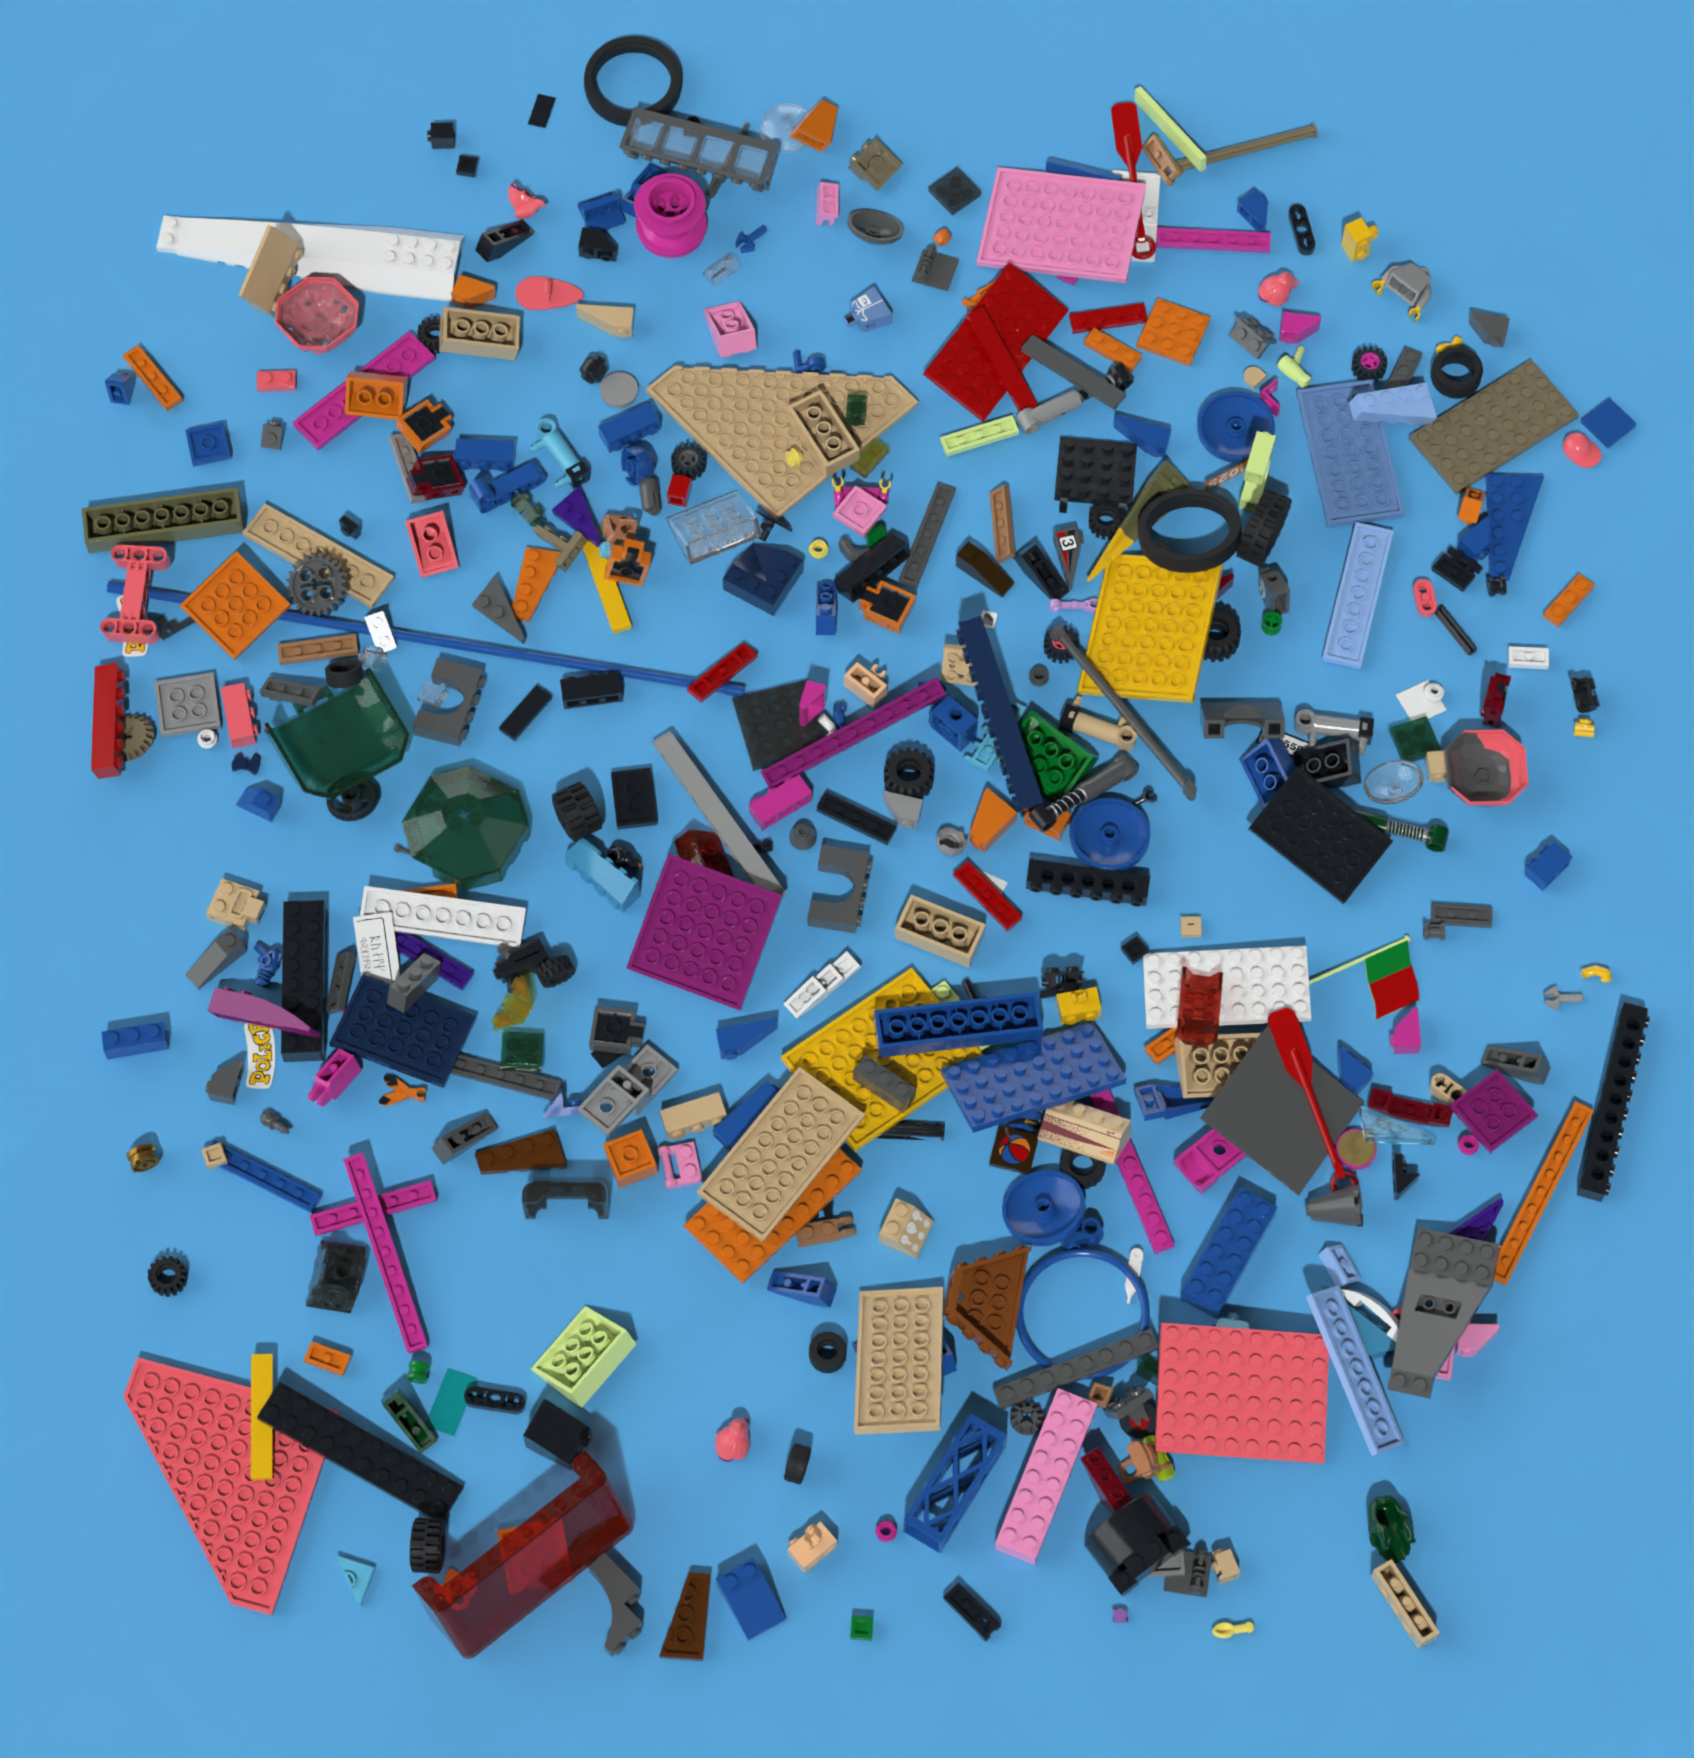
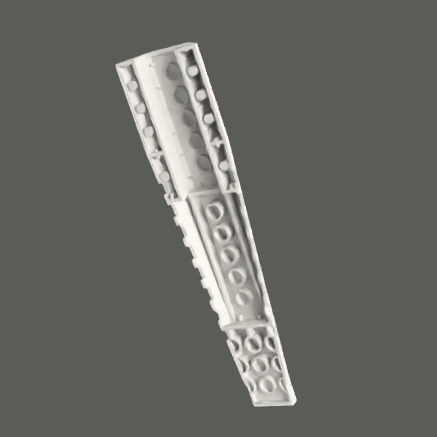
M163 216L156 247L158 252L175 253L179 256L216 263L220 261L225 262L226 265H241L249 269L268 225H271L303 247V255L295 265L296 270L294 276H299L300 279H305L306 277L335 278L343 287L345 285L352 286L357 290L452 302L451 292L455 286V273L459 253L463 252L465 235L396 227Z

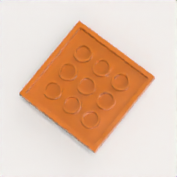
M235 551L179 606L235 661L291 607V604Z

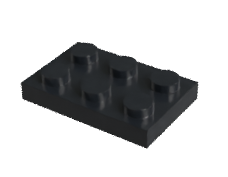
M651 768L611 772L617 830L657 825Z

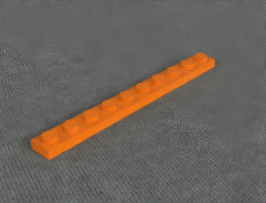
M1575 1101L1500 1249L1494 1281L1504 1286L1508 1283L1594 1112L1593 1109Z

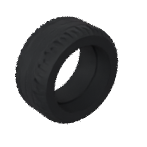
M1460 346L1446 348L1434 359L1431 370L1432 384L1439 393L1448 398L1462 399L1468 397L1480 385L1483 375L1482 362L1472 350ZM1448 364H1460L1469 369L1472 377L1462 382L1452 381L1443 374L1441 369Z

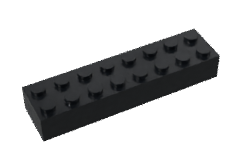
M324 900L283 901L282 1008L301 1019L320 1034L319 1038L281 1030V1055L284 1062L325 1061L327 909Z

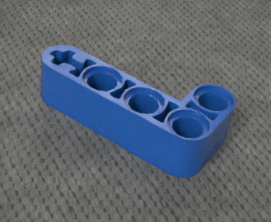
M533 461L488 484L484 478L476 479L469 486L470 496L482 514L487 513L542 485L546 481V476L537 462Z

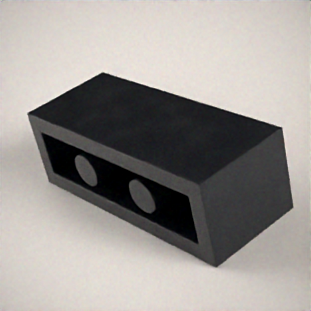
M607 671L604 674H586L583 677L569 676L560 679L564 709L623 702L619 672Z

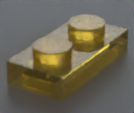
M873 438L860 453L859 461L850 465V469L866 479L889 453V448Z

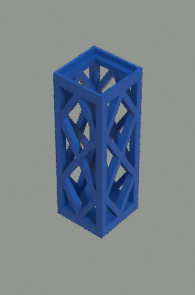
M970 1413L904 1519L903 1532L936 1552L941 1553L1006 1448L1007 1434ZM976 1439L979 1440V1442L961 1450L962 1446ZM987 1446H989V1447L992 1448V1451L990 1452V1454L988 1455V1457H987ZM981 1447V1463L958 1474V1458ZM952 1464V1477L941 1482ZM979 1470L976 1475L958 1483V1480ZM953 1483L952 1487L932 1496L934 1492ZM971 1484L958 1504V1490ZM953 1493V1509L929 1520V1504ZM923 1509H924V1522H922L921 1520L918 1519V1517L920 1516V1514H921V1512L923 1511ZM950 1517L948 1521L934 1528L931 1527L932 1525Z

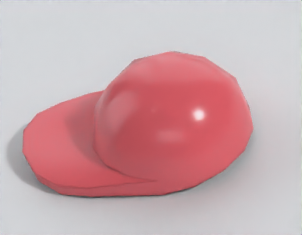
M1574 432L1569 434L1563 441L1562 449L1564 454L1582 468L1594 467L1601 460L1600 449L1585 434Z

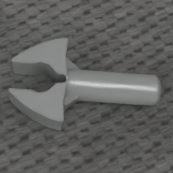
M1558 987L1549 989L1543 996L1555 998L1554 1001L1545 1000L1544 1005L1554 1010H1559V1004L1562 1002L1583 1001L1582 994H1561L1558 992Z

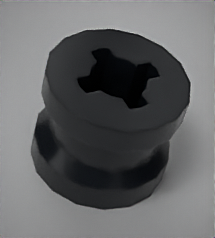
M1499 576L1496 579L1493 577L1487 578L1489 597H1493L1496 594L1506 595L1507 585L1504 576Z

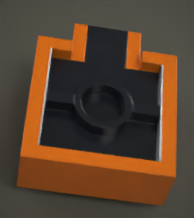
M425 400L397 418L395 426L420 454L450 434L452 417L441 404L433 408V405L428 400Z
M625 538L623 545H613L605 566L604 579L642 587L651 560V553L643 550L644 542Z
M881 580L876 589L867 586L859 601V609L864 611L863 619L899 634L916 604V595Z

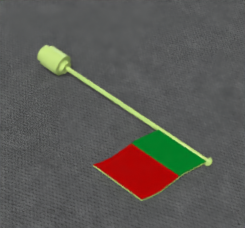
M1405 935V938L1309 980V985L1365 960L1367 982L1375 1005V1020L1419 1001L1418 983L1409 955L1408 943L1411 941V938Z

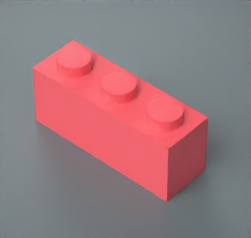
M244 683L220 687L232 748L256 744L255 736H259L257 725L252 723L255 713L253 707H249L248 701H252L250 689L246 690Z

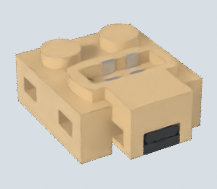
M222 878L207 909L206 916L210 921L246 932L249 922L256 925L259 924L266 906L264 901L260 900L261 895L258 890Z

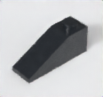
M523 220L484 232L481 234L475 251L486 262L499 259L531 237L534 231Z
M1036 544L1027 546L1013 557L1024 574L1050 600H1060L1070 592Z

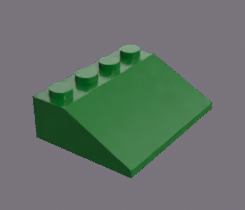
M1030 711L1019 726L1039 790L1053 802H1056L1058 799L1061 800L1063 796H1068L1069 792H1073L1099 759L1098 756L1038 712Z

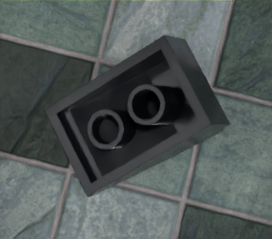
M1350 738L1294 752L1295 768L1299 766L1326 788H1341L1361 783L1359 749Z

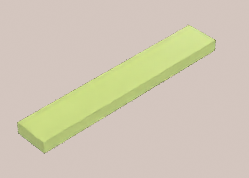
M1141 86L1136 88L1135 102L1200 172L1205 170V154Z

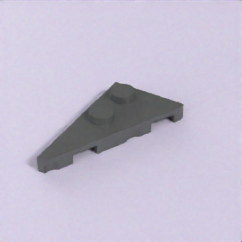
M494 576L473 602L472 607L524 644L526 642L524 633L516 620L517 618L502 589L500 580Z

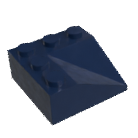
M753 543L731 565L723 577V590L774 616L803 573V560L787 551Z

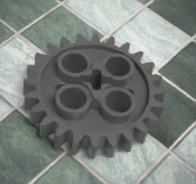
M313 553L312 558L309 555H305V561L298 559L300 565L293 564L292 566L295 571L288 572L292 575V578L286 579V581L291 583L290 586L286 587V589L291 590V593L287 596L294 598L291 604H298L296 609L299 611L303 609V614L310 612L311 616H315L317 613L319 617H323L324 611L326 615H330V609L337 611L335 605L342 606L343 604L340 599L347 598L343 592L349 591L348 588L344 587L345 584L349 583L348 580H344L348 573L341 572L344 566H337L339 561L336 559L332 561L333 557L330 555L326 557L325 554L320 553L318 557L316 553ZM328 569L329 576L326 579H324L323 573L325 570ZM310 572V579L305 581V574ZM318 582L324 584L334 582L333 585H318L317 588L312 586L301 588L302 585H316ZM330 589V597L325 598V591ZM311 591L312 597L307 601L306 594Z

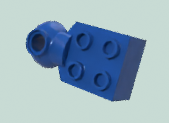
M922 680L918 683V686H921L930 680ZM939 680L941 686L943 687L944 691L946 692V691H947L946 686ZM946 694V697L933 703L934 705L929 710L930 718L928 722L932 729L961 752L977 737L978 719L972 711H967L958 699H953L950 695Z

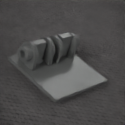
M929 246L926 250L922 251L912 282L948 291L959 259L938 254L934 246Z
M1198 1550V1553L1183 1551L1185 1576L1165 1577L1164 1591L1207 1598L1212 1555H1206V1551Z

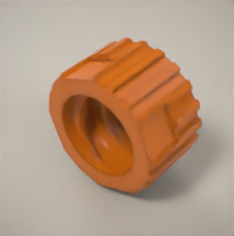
M945 228L937 232L933 240L938 246H944L951 240L952 235Z

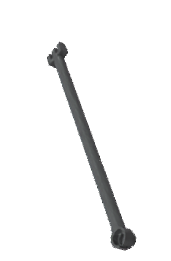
M1058 624L1052 628L1051 632H1049L1051 639L1054 642L1062 643L1183 789L1182 793L1187 799L1194 801L1197 788L1192 781L1184 777L1070 640L1063 627Z

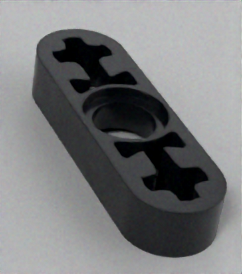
M1295 204L1290 207L1288 218L1296 246L1300 254L1311 255L1315 249V239L1305 207ZM1294 212H1297L1298 214H1300V219H1299V221H1297L1298 218H1297V215L1294 214ZM1305 227L1307 232L1299 233L1297 228ZM1304 239H1306L1307 246H1309V248H1306V246L1303 245Z
M476 1386L469 1387L464 1393L465 1403L471 1408L516 1415L522 1413L526 1406L524 1397L519 1393ZM473 1393H477V1397L484 1398L483 1394H486L485 1404H482L483 1401L479 1398H476L475 1402H472L471 1398L468 1396H472ZM493 1395L501 1398V1402L496 1406L489 1403V1398ZM504 1397H507V1402L511 1403L518 1399L521 1405L513 1408V1404L506 1403L507 1407H503L505 1403Z

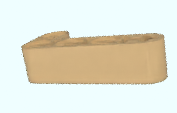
M1443 1073L1435 1074L1429 1085L1430 1094L1448 1106L1455 1101L1451 1097L1452 1095L1461 1097L1467 1092L1466 1089Z

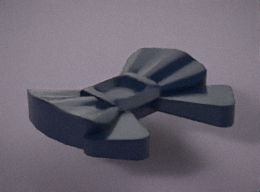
M238 753L232 761V771L235 772L241 769L256 775L259 772V761L261 759L257 753H254L250 761L243 760L242 753Z

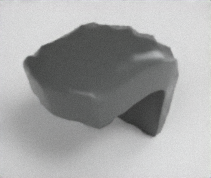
M847 538L839 541L841 553L852 563L856 562L871 549L868 547L857 550L852 547Z

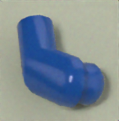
M844 702L836 703L833 706V718L838 729L847 725L842 714L847 711Z

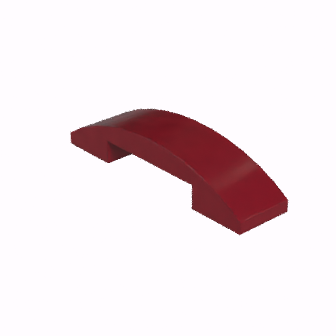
M1372 1088L1368 1104L1369 1109L1388 1117L1433 1127H1449L1453 1113L1448 1105L1433 1102V1105L1393 1096V1092Z

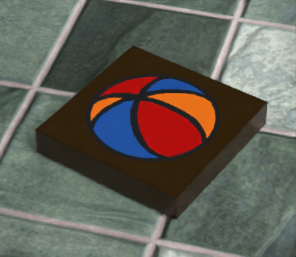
M999 1125L989 1166L1026 1175L1030 1174L1038 1144V1135Z

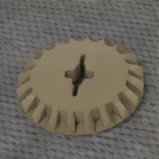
M127 714L123 718L125 732L122 734L124 742L122 758L124 762L141 757L149 750L153 743V727L143 716L140 717L136 714L130 716ZM126 735H127V736H129V735L132 736L131 739H129V738L125 739L124 737H125Z

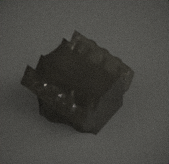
M325 1240L320 1241L317 1248V1257L314 1261L312 1279L308 1287L309 1293L305 1300L307 1307L351 1313L356 1295L359 1294L365 1267V1247Z

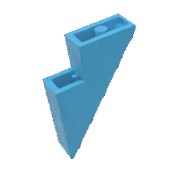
M1320 1285L1318 1292L1328 1289L1330 1287L1327 1285ZM1345 1299L1370 1361L1394 1355L1396 1342L1387 1335L1385 1329L1377 1323H1372L1368 1320L1365 1313L1360 1310L1356 1311Z

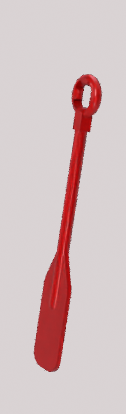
M1132 102L1118 103L1111 108L1116 151L1128 167L1130 182L1138 183L1136 165L1142 151V141L1137 107ZM1141 211L1132 255L1139 260H1145L1154 255L1156 244L1151 238L1145 236ZM1149 242V253H1136L1137 243Z
M1290 1008L1274 1011L1268 1016V1025L1285 1070L1304 1089L1333 1165L1335 1175L1330 1182L1331 1191L1339 1190L1337 1185L1334 1184L1336 1178L1340 1180L1345 1178V1176L1351 1178L1352 1186L1359 1185L1357 1178L1352 1173L1344 1171L1312 1089L1313 1059L1296 1014Z

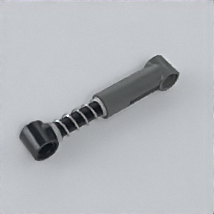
M1123 754L1110 766L1078 784L1074 792H1069L1068 796H1063L1061 800L1058 799L1050 805H1038L1029 814V818L1042 832H1045L1056 823L1058 816L1063 815V812H1069L1071 807L1075 808V805L1081 804V801L1084 803L1091 801L1122 781H1129L1138 773L1139 768L1127 754Z

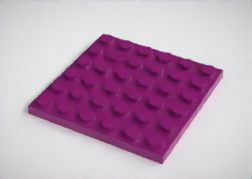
M668 854L626 969L741 1011L783 895Z

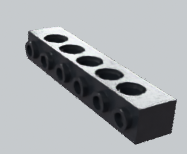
M1030 859L1026 889L1036 893L1044 891L1050 892L1052 895L1065 894L1073 898L1087 897L1094 901L1108 900L1115 904L1129 903L1132 906L1140 907L1142 905L1146 906L1150 876ZM1049 876L1052 880L1046 881L1043 877ZM1069 879L1072 883L1066 884L1063 880ZM1090 882L1092 886L1087 887L1083 883ZM1104 885H1110V886H1112L1113 888H1112V889H1105L1103 886H1104ZM1131 888L1133 891L1126 892L1123 889Z

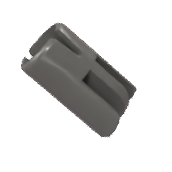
M645 478L639 483L642 510L652 516H657L661 511L658 481L654 478Z

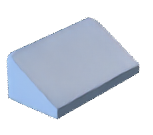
M1341 1243L1326 1247L1319 1253V1257L1336 1286L1339 1285L1340 1289L1361 1280Z

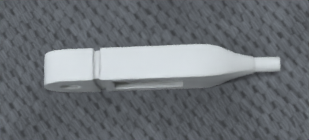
M1134 1248L1130 1253L1128 1267L1140 1278L1143 1251L1139 1248ZM1126 1277L1125 1291L1128 1297L1127 1304H1130L1136 1290L1131 1281Z

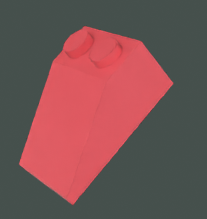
M443 511L405 521L421 578L459 568Z

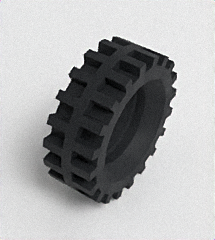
M1270 489L1264 491L1263 496L1260 497L1245 526L1241 541L1238 544L1236 557L1258 567L1265 563L1285 524L1284 522L1289 514L1288 511L1290 510L1292 499Z

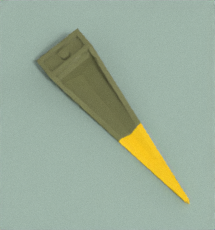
M1167 460L1150 476L1087 578V582L1097 576L1138 539L1140 516L1152 501L1173 491L1193 489ZM1164 514L1162 517H1160V518L1154 523V525H1155L1160 519H1162L1166 514Z

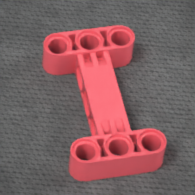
M116 545L111 550V557L119 568L127 569L120 618L104 619L100 624V630L105 638L111 642L156 643L160 639V632L153 621L144 620L151 570L162 571L168 569L171 560L162 547ZM125 554L124 558L118 559L120 555ZM144 555L143 559L137 560L139 556ZM164 557L161 561H156L157 558ZM115 627L112 632H107L109 628ZM134 628L133 632L127 634L129 629ZM153 629L151 634L146 635L148 630Z

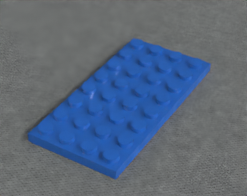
M1093 1021L1043 1036L1042 1039L1030 1040L941 1069V1075L973 1133L1126 1084V1077Z

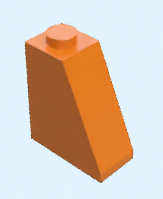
M821 100L793 129L789 137L822 152L831 144L838 107L828 101Z
M986 788L983 793L969 838L971 845L984 853L1017 821V812L989 788Z

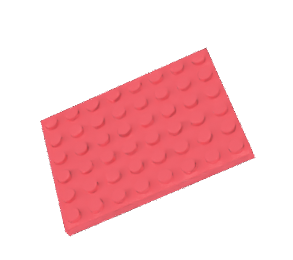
M1160 1323L1154 1452L1324 1464L1329 1352L1322 1335Z

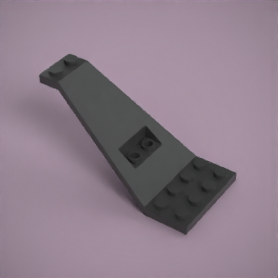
M1418 1228L1408 1272L1388 1390L1431 1399L1435 1377L1493 1286L1501 1249L1500 1244ZM1432 1300L1433 1305L1432 1307L1428 1308L1426 1303L1427 1301ZM1452 1304L1454 1309L1448 1312L1447 1306Z

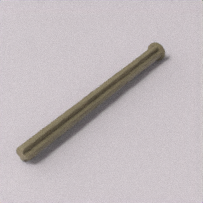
M1312 123L1308 127L1205 153L1206 165L1310 137L1317 138L1316 125ZM1188 158L1175 161L1183 171L1195 168Z

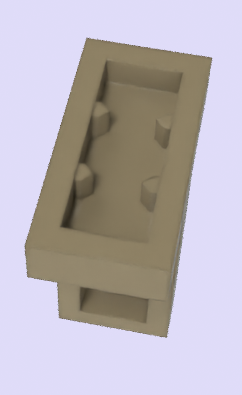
M537 524L533 529V532L540 539L561 551L554 563L565 573L588 541L577 530L568 541L561 535L559 537L555 536L554 531L547 526L542 528Z

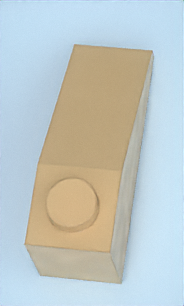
M576 304L578 318L612 336L619 338L632 337L634 308Z

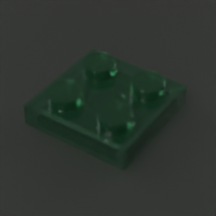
M1427 716L1389 727L1390 736L1403 765L1424 759L1427 752L1441 751Z
M502 1032L500 1071L542 1072L544 1033Z

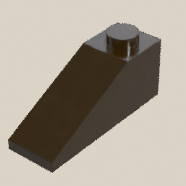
M967 542L957 553L956 567L1001 598L1014 585V582L983 551L970 542Z

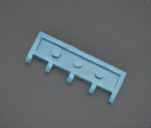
M1009 699L1018 724L1025 714L1027 707ZM984 725L982 731L987 733L982 743L973 742L972 746L977 751L973 757L965 755L963 760L988 773L997 757L993 747L995 739L990 738L987 730L988 726Z

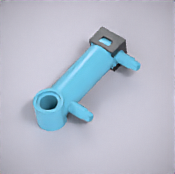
M549 418L541 419L537 424L539 442L533 444L529 450L533 453L546 447L566 474L565 477L554 484L555 487L560 488L570 484L575 489L589 481V470L582 461L578 460L556 429L555 422Z

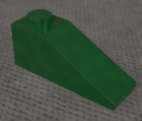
M396 1387L381 1399L384 1408L420 1454L438 1441L399 1387Z

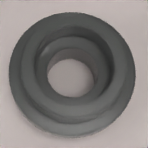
M1037 667L1030 672L1029 680L1034 686L1041 687L1047 684L1049 674L1044 668ZM1041 676L1042 679L1039 680V679H1036L1035 677Z

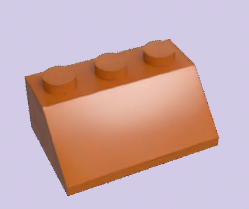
M350 371L346 377L345 414L397 420V418L404 414L408 377Z

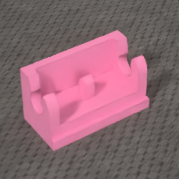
M820 182L816 191V225L821 226L823 221L828 220L829 226L834 224L835 219L838 218L839 184Z

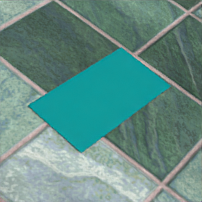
M448 1368L427 1418L426 1425L434 1430L454 1436L467 1406L464 1393L469 1387L475 1386L477 1378Z

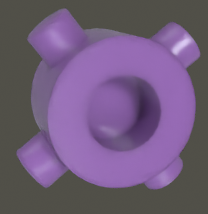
M1114 1608L1112 1610L1114 1612L1113 1623L1126 1624L1128 1622L1126 1619L1128 1610L1126 1608Z

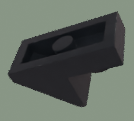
M1394 1154L1392 1158L1394 1200L1400 1199L1418 1181L1420 1173H1406L1407 1163L1403 1161L1402 1154Z

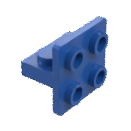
M609 192L578 203V209L587 228L605 231L625 224L617 193Z

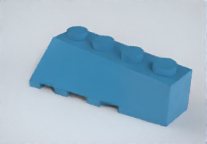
M583 837L565 853L567 866L571 870L579 872L580 877L585 883L588 884L590 882L594 886L595 891L600 896H605L614 909L624 912L640 897L639 880L635 877L630 879L627 871L622 867L618 870L613 860L609 857L602 858L600 850Z

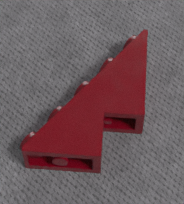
M1099 1447L1080 1458L1102 1505L1110 1510L1112 1514L1133 1500Z

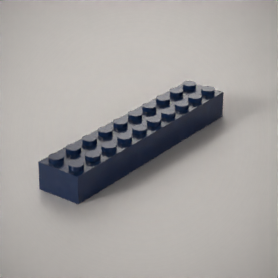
M978 616L959 622L956 636L959 646H964L962 654L965 664H970L968 669L971 682H976L974 687L977 700H982L983 703L981 704L983 718L989 721L987 723L989 736L995 739L993 747L996 757H1001L999 762L1002 775H1007L1008 778L1005 779L1008 793L1014 796L1012 798L1013 808L1017 813L1019 812L1020 817H1024L1026 812L1032 811L1038 805L1044 804L982 617Z

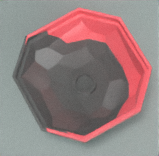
M1463 730L1444 750L1447 788L1469 806L1497 807L1510 805L1529 784L1525 747L1504 730Z

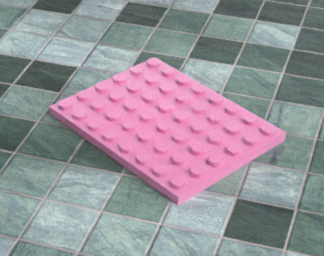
M998 167L976 261L977 266L1005 269L1010 262L1017 269L1024 272L1127 283L1146 184Z

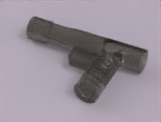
M163 615L157 617V621L163 629V632L160 633L162 641L195 623L191 617L179 623L175 619L167 623Z

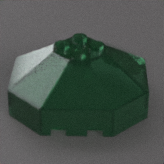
M471 766L430 776L402 820L412 858L431 867L435 878L445 883H456V888L463 892L503 881L507 869L514 863L521 852L520 848L531 835L519 790ZM461 810L469 812V814L466 815L467 818L463 819L462 816L458 817V815L461 814Z

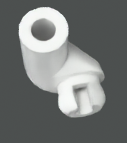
M825 714L818 718L817 721L829 732L825 737L837 731L835 724Z

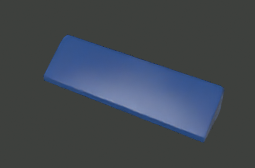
M1050 157L1046 162L1045 171L1055 174L1121 181L1123 177L1120 174Z

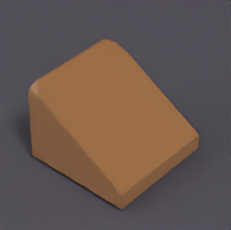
M1094 1382L1087 1400L1097 1403L1098 1408H1107L1114 1388Z

